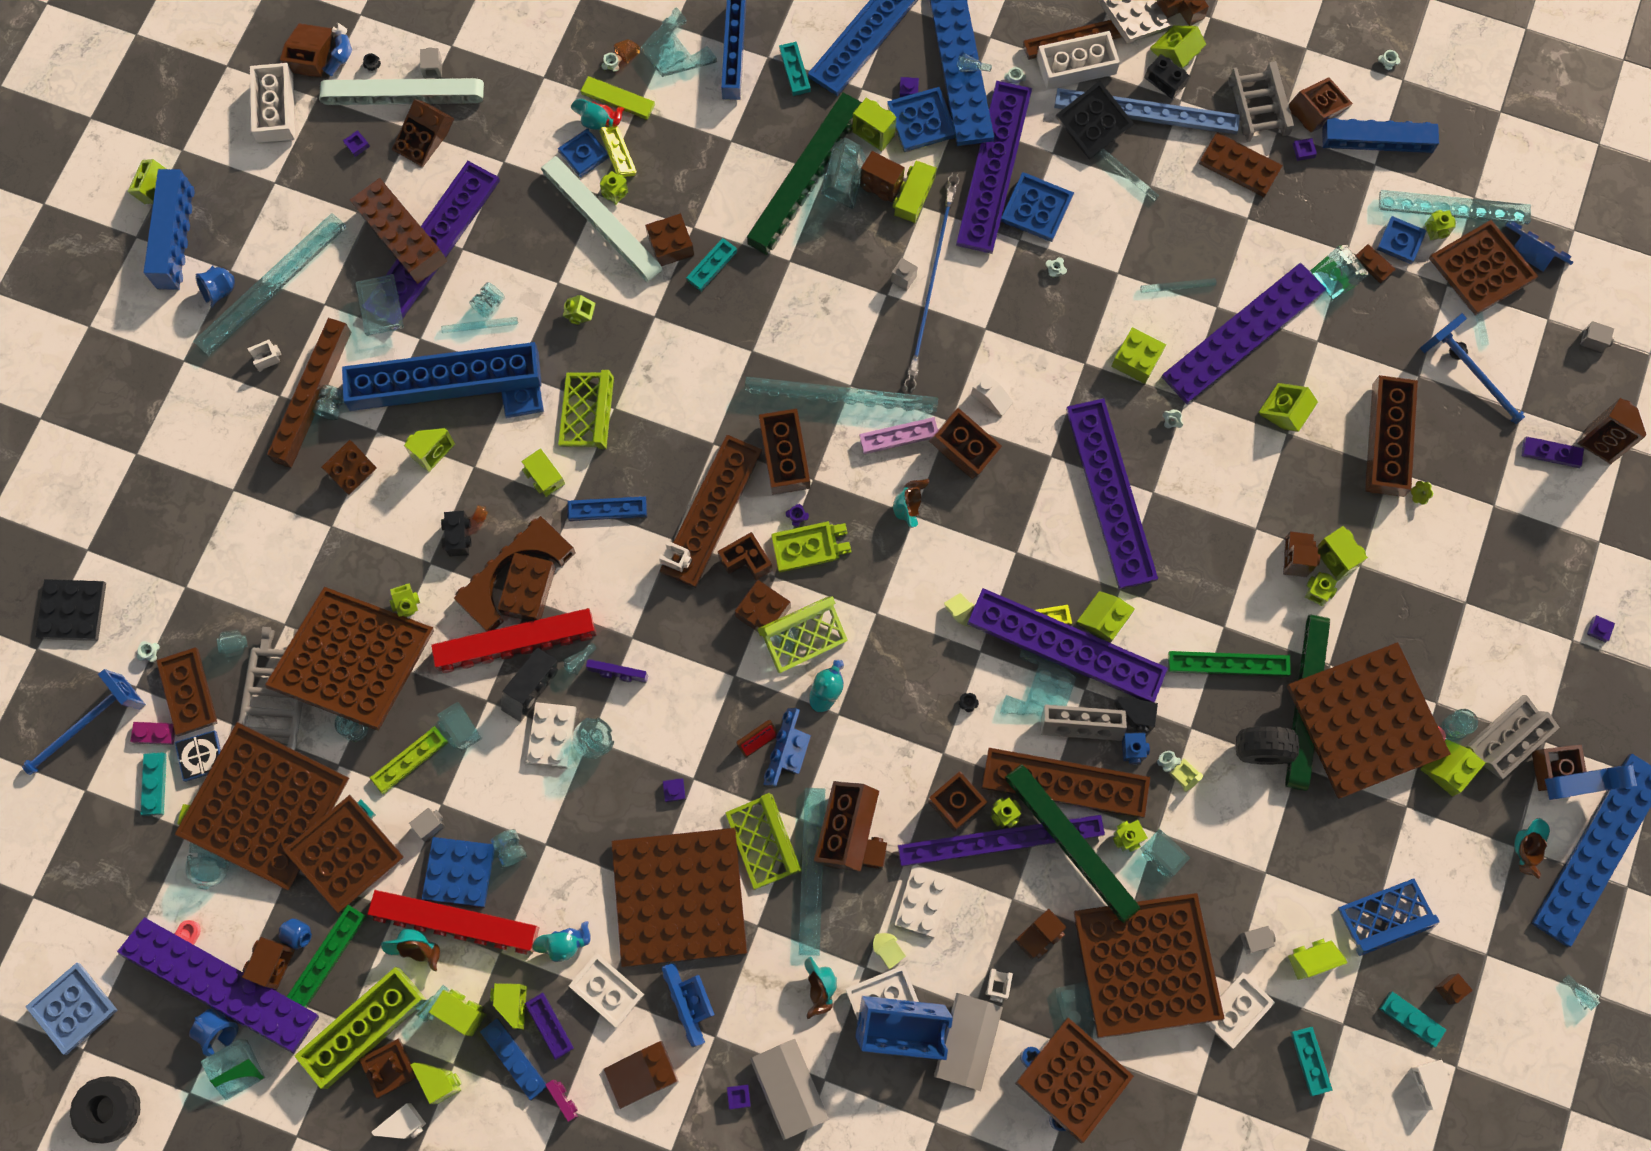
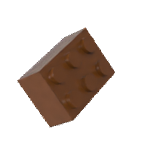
M959 408L946 419L929 440L934 447L971 479L981 473L1002 447L1001 444Z
M514 553L498 606L501 615L529 622L542 618L556 570L552 561Z

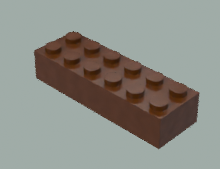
M378 178L350 199L358 213L417 284L448 262L438 246L381 178Z
M1379 375L1372 384L1365 492L1405 497L1411 491L1418 380Z

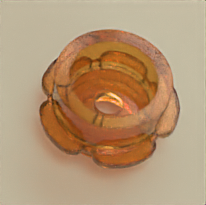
M477 506L472 520L477 521V524L480 521H485L488 511L485 510L486 506Z

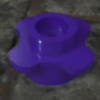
M796 504L786 511V517L791 519L792 525L795 527L799 526L802 521L809 519V514L805 512L801 504Z

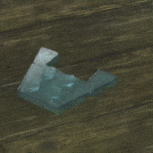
M677 7L662 22V26L657 31L655 30L641 46L642 52L662 77L717 62L716 56L708 46L691 55L673 33V30L686 23V18Z
M1022 649L1019 658L1038 665L1026 702L1006 695L1000 714L1042 715L1044 705L1067 706L1076 677L1061 665Z

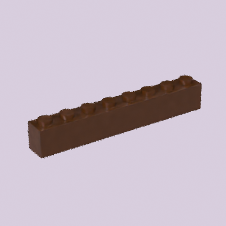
M328 317L267 453L274 463L292 468L352 333L346 323Z

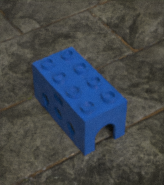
M862 996L855 1038L861 1051L947 1060L948 1049L944 1043V1032L946 1025L948 1028L952 1027L953 1017L946 1006L942 1004Z

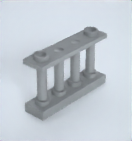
M1269 62L1266 70L1262 73L1239 76L1237 67L1233 68L1231 75L1228 77V83L1233 89L1242 122L1241 131L1245 135L1246 141L1250 142L1256 131L1274 128L1281 129L1282 136L1290 135L1294 123L1277 62ZM1260 80L1268 82L1269 87L1267 89L1248 92L1243 91L1241 84ZM1264 96L1272 97L1273 104L1253 108H1248L1246 99ZM1274 112L1278 118L1277 121L1252 124L1250 115Z

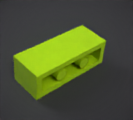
M917 160L913 166L909 167L907 172L908 179L906 182L903 181L900 188L902 193L900 197L895 198L893 208H895L894 216L916 223L936 177V167Z

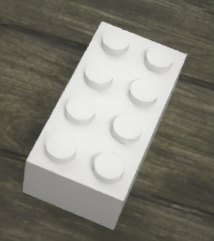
M1110 31L1039 46L1037 61L1046 90L1115 75L1120 64Z
M288 64L250 66L251 132L256 141L264 143L295 140L293 73Z

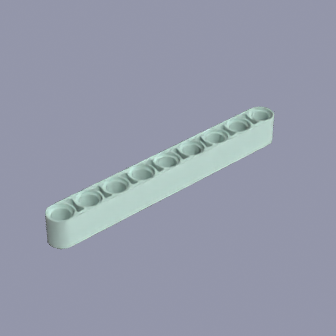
M476 78L323 80L320 83L319 101L326 105L412 104L414 99L428 104L481 103L483 101L484 82Z
M554 156L541 167L542 172L645 281L649 282L663 270L659 262L557 156Z

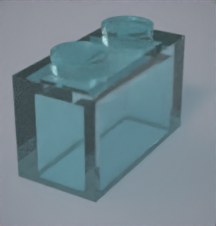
M459 702L437 714L440 719L437 723L443 732L447 731L449 733L448 741L454 749L457 747L462 752L482 739Z
M1161 829L1157 830L1140 848L1142 856L1149 862L1153 861L1158 866L1157 870L1165 877H1173L1190 859Z

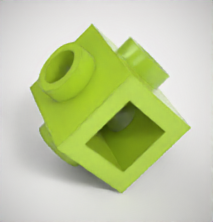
M613 171L605 175L600 181L602 196L617 205L628 193L626 179L621 174L617 175Z
M1450 210L1435 211L1426 221L1425 227L1430 241L1449 237L1456 227L1455 218L1451 215Z
M582 295L569 298L564 304L563 317L576 325L591 321L595 303Z
M1319 572L1315 577L1311 576L1306 585L1309 589L1305 598L1323 606L1329 598L1332 599L1337 591V588H1335L1337 580L1324 572Z
M410 583L390 589L392 600H389L393 612L397 611L399 617H409L418 611L417 604L420 603L417 592L413 593Z
M1010 797L1006 800L1001 798L993 804L994 808L990 813L992 814L993 822L997 826L1000 825L1002 829L1006 826L1011 828L1019 822L1018 818L1021 816V807L1015 800L1012 801ZM1004 808H1007L1011 814H1004Z
M1138 820L1130 824L1127 821L1116 826L1118 830L1113 833L1115 836L1113 841L1118 849L1121 848L1123 852L1129 850V852L1137 850L1141 847L1140 843L1148 839Z

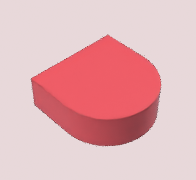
M186 920L179 925L175 935L194 945L201 929L197 922Z

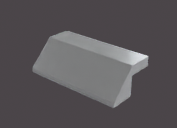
M1522 695L1466 747L1486 762L1484 764L1485 768L1500 779H1504L1560 727L1549 712L1538 711L1527 695Z
M956 993L951 1011L953 1017L952 1027H947L944 1037V1043L948 1049L947 1060L938 1059L934 1077L981 1091L1003 1007Z
M792 1039L750 1058L783 1140L829 1120L796 1039Z

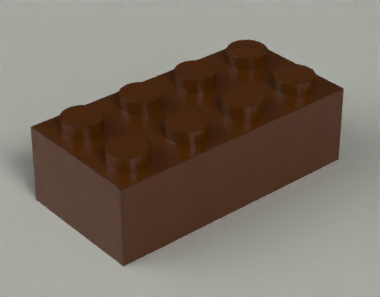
M790 409L759 414L772 495L810 489V477L798 410Z
M833 781L814 857L815 862L830 868L861 871L879 790L861 783Z

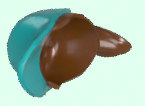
M929 479L913 480L906 483L903 491L894 499L893 510L895 516L898 519L906 520L911 528L918 525L917 516L919 515L918 509L921 504L920 490L927 487Z
M1536 818L1528 829L1520 830L1514 842L1515 851L1520 858V871L1524 874L1535 876L1537 879L1540 878L1541 872L1536 866L1544 859L1547 839L1550 833L1549 825L1541 818Z
M403 929L398 934L396 940L381 943L382 950L386 954L400 955L403 958L410 957L419 962L428 961L430 968L435 972L437 971L440 947L436 943L427 941L422 932L413 929Z
M808 957L804 963L805 969L809 973L810 997L814 1004L807 1013V1019L815 1015L827 1013L832 1009V996L837 988V977H835L832 969L826 966L818 967L812 957Z

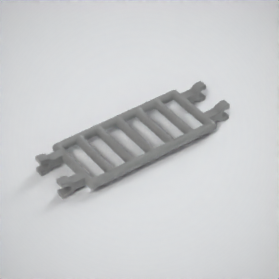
M262 627L260 648L254 647L250 651L238 722L246 726L248 715L292 718L290 730L249 728L265 736L289 738L287 747L295 750L303 702L295 700L293 710L250 707L251 695L290 698L267 688L253 687L255 675L271 676L274 671L271 668L256 667L258 656L282 657L286 651L271 649L275 631L271 630V627ZM294 629L293 637L295 636L298 629Z

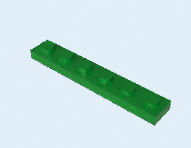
M1169 651L1168 672L1289 677L1291 675L1290 655Z
M347 905L287 997L305 1008L308 1007L366 919V915Z

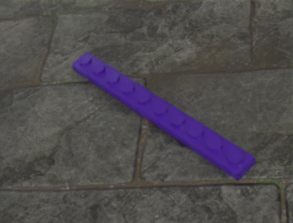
M1101 815L1069 819L1084 839L1105 836ZM1041 824L902 844L898 845V852L902 867L1049 845L1056 842Z

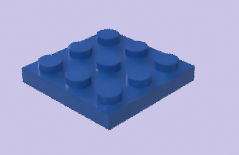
M940 87L887 101L888 110L896 116V132L904 152L956 138L953 122Z
M1022 172L1000 222L1053 242L1074 192Z
M433 837L422 899L485 907L495 845Z

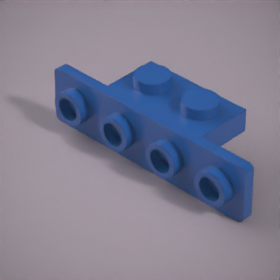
M1512 221L1511 224L1508 222L1505 224L1507 228L1521 235L1514 248L1526 262L1539 270L1544 271L1554 256L1569 265L1573 264V261L1570 260L1572 258L1571 255L1564 251L1561 253L1556 252L1554 245L1547 241L1544 244L1537 240L1539 236L1530 231L1527 234L1521 231L1522 226Z
M788 708L783 714V723L776 736L775 749L770 755V765L764 774L765 786L775 787L777 785L781 769L794 774L800 773L811 737L809 734L794 729L800 709Z
M674 963L663 966V978L669 986L671 999L677 1007L678 1017L683 1023L688 1042L692 1047L704 1044L705 1040L698 1022L715 1014L700 976L697 975L682 982Z

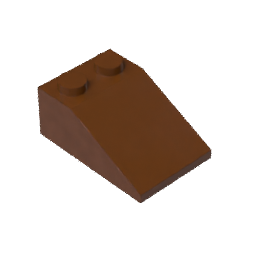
M1328 77L1299 91L1288 105L1291 113L1301 121L1305 129L1312 133L1322 128L1327 119L1337 117L1353 103Z
M662 1041L652 1044L604 1068L620 1109L679 1082Z

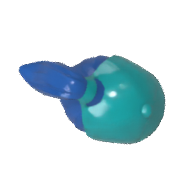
M834 660L831 668L822 670L815 676L809 697L810 705L815 711L824 712L829 710L840 696L844 686L840 672L844 668L842 660Z
M583 922L579 930L567 928L560 932L554 931L552 934L537 937L533 942V951L548 954L554 962H562L572 958L578 951V948L588 945L591 941L588 929L589 922Z

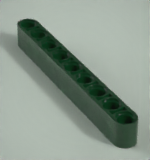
M1312 614L1308 615L1298 680L1324 671L1330 618ZM1295 705L1292 730L1298 735L1299 755L1294 762L1287 763L1285 787L1307 791L1311 779L1314 745Z
M1020 764L1005 776L1010 787L1118 919L1125 923L1140 910L1138 903L1027 768Z

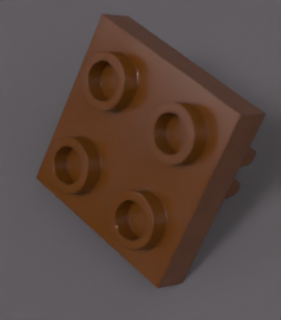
M351 440L343 445L321 467L348 495L377 469Z
M396 1039L359 1059L376 1098H380L417 1078L400 1039Z

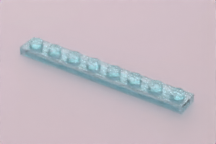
M1381 190L1379 192V210L1431 215L1438 210H1450L1451 215L1455 218L1492 220L1506 223L1514 221L1517 224L1526 225L1531 222V204Z
M805 788L799 955L820 956L823 865L815 862L814 857L825 816V788Z

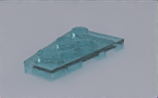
M1087 981L1055 988L1063 1022L1069 1017L1093 1039L1094 1017Z

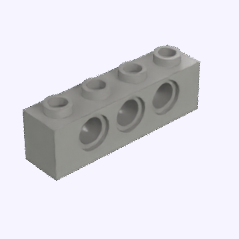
M1044 705L1041 715V735L1122 741L1127 728L1126 711Z

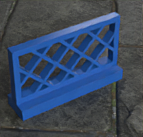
M1414 878L1338 908L1357 946L1356 951L1359 957L1432 929L1440 923L1437 915H1433ZM1412 886L1415 892L1413 899L1402 895L1405 887ZM1386 894L1397 897L1395 906L1383 902ZM1400 898L1412 903L1409 912L1397 908ZM1372 901L1379 904L1376 914L1364 909L1366 902ZM1414 905L1423 907L1426 915L1419 917L1412 914ZM1381 906L1393 910L1390 919L1378 915ZM1353 908L1360 911L1357 921L1349 918L1345 910ZM1396 912L1407 916L1405 923L1400 924L1393 921ZM1362 913L1374 917L1371 927L1360 922ZM1377 919L1388 923L1385 931L1382 932L1374 928ZM1358 926L1369 930L1367 938L1359 939L1356 933Z

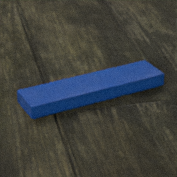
M646 496L568 501V521L647 517Z

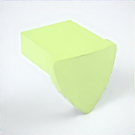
M961 593L944 602L945 608L958 623L969 626L967 623L975 607L973 603H970Z
M1184 758L1169 773L1183 787L1185 792L1193 788L1203 777V774L1198 772Z
M888 933L876 934L873 941L874 952L891 969L905 958L906 955L897 944V938L894 935Z

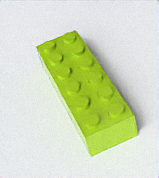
M394 967L294 1056L320 1089H328L351 1069L360 1058L370 1052L424 1004L427 999L401 968Z

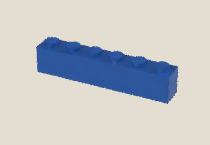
M727 0L721 84L722 99L741 100L746 0Z
M1331 118L1326 120L1322 128L1323 148L1433 153L1439 145L1438 124L1430 122L1363 121Z

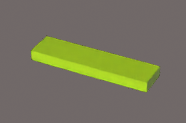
M589 76L581 89V94L615 108L623 107L625 108L624 111L647 120L655 106V101Z
M434 726L372 775L370 780L382 794H385L446 745L448 741Z

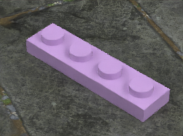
M935 417L862 433L859 434L863 453L868 454L930 440L938 428Z

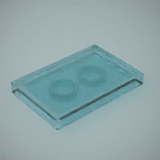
M394 274L356 282L366 336L404 328Z

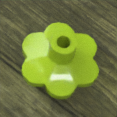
M1416 482L1415 486L1411 488L1414 503L1422 505L1428 503L1429 499L1433 497L1431 483Z

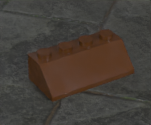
M1619 398L1587 426L1577 444L1612 464L1647 435L1638 408L1633 406L1630 401Z

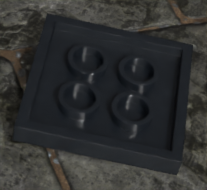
M1098 81L1055 116L1089 160L1134 125L1133 121L1101 81Z
M44 579L35 637L38 639L98 641L106 582Z

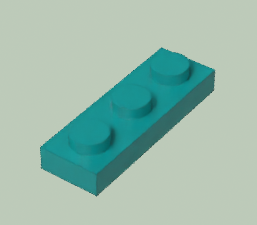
M797 41L779 45V51L793 96L811 92Z
M722 238L686 277L687 282L699 291H702L737 253V248Z
M165 753L143 754L142 816L164 815L167 754Z
M1393 991L1389 992L1379 1008L1433 1048L1438 1045L1446 1032L1444 1027Z
M1313 1027L1290 1032L1310 1096L1333 1091Z

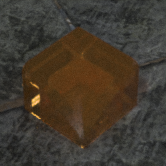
M629 39L614 44L615 52L626 63L640 53L639 45Z

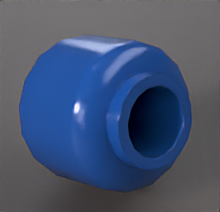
M292 918L284 922L279 928L280 942L292 949L298 950L305 947L311 940L310 927L298 919Z

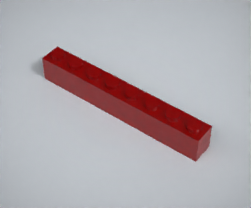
M587 608L431 644L435 668L439 672L449 673L454 671V668H471L476 663L488 664L497 658L510 659L513 655L519 653L527 655L533 653V650L537 648L549 650L553 648V645H570L573 643L572 641L579 639L580 641H587L592 639V636L597 635L591 610Z
M374 890L368 915L374 917L373 921L385 923L386 920L394 921L393 925L404 928L406 924L414 926L413 930L426 932V929L434 930L433 934L446 937L447 933L454 934V939L462 941L472 938L475 939L474 943L484 946L487 945V942L495 944L494 948L507 950V947L515 948L516 953L527 955L528 951L534 952L532 948L533 942L538 937L540 927L532 924Z

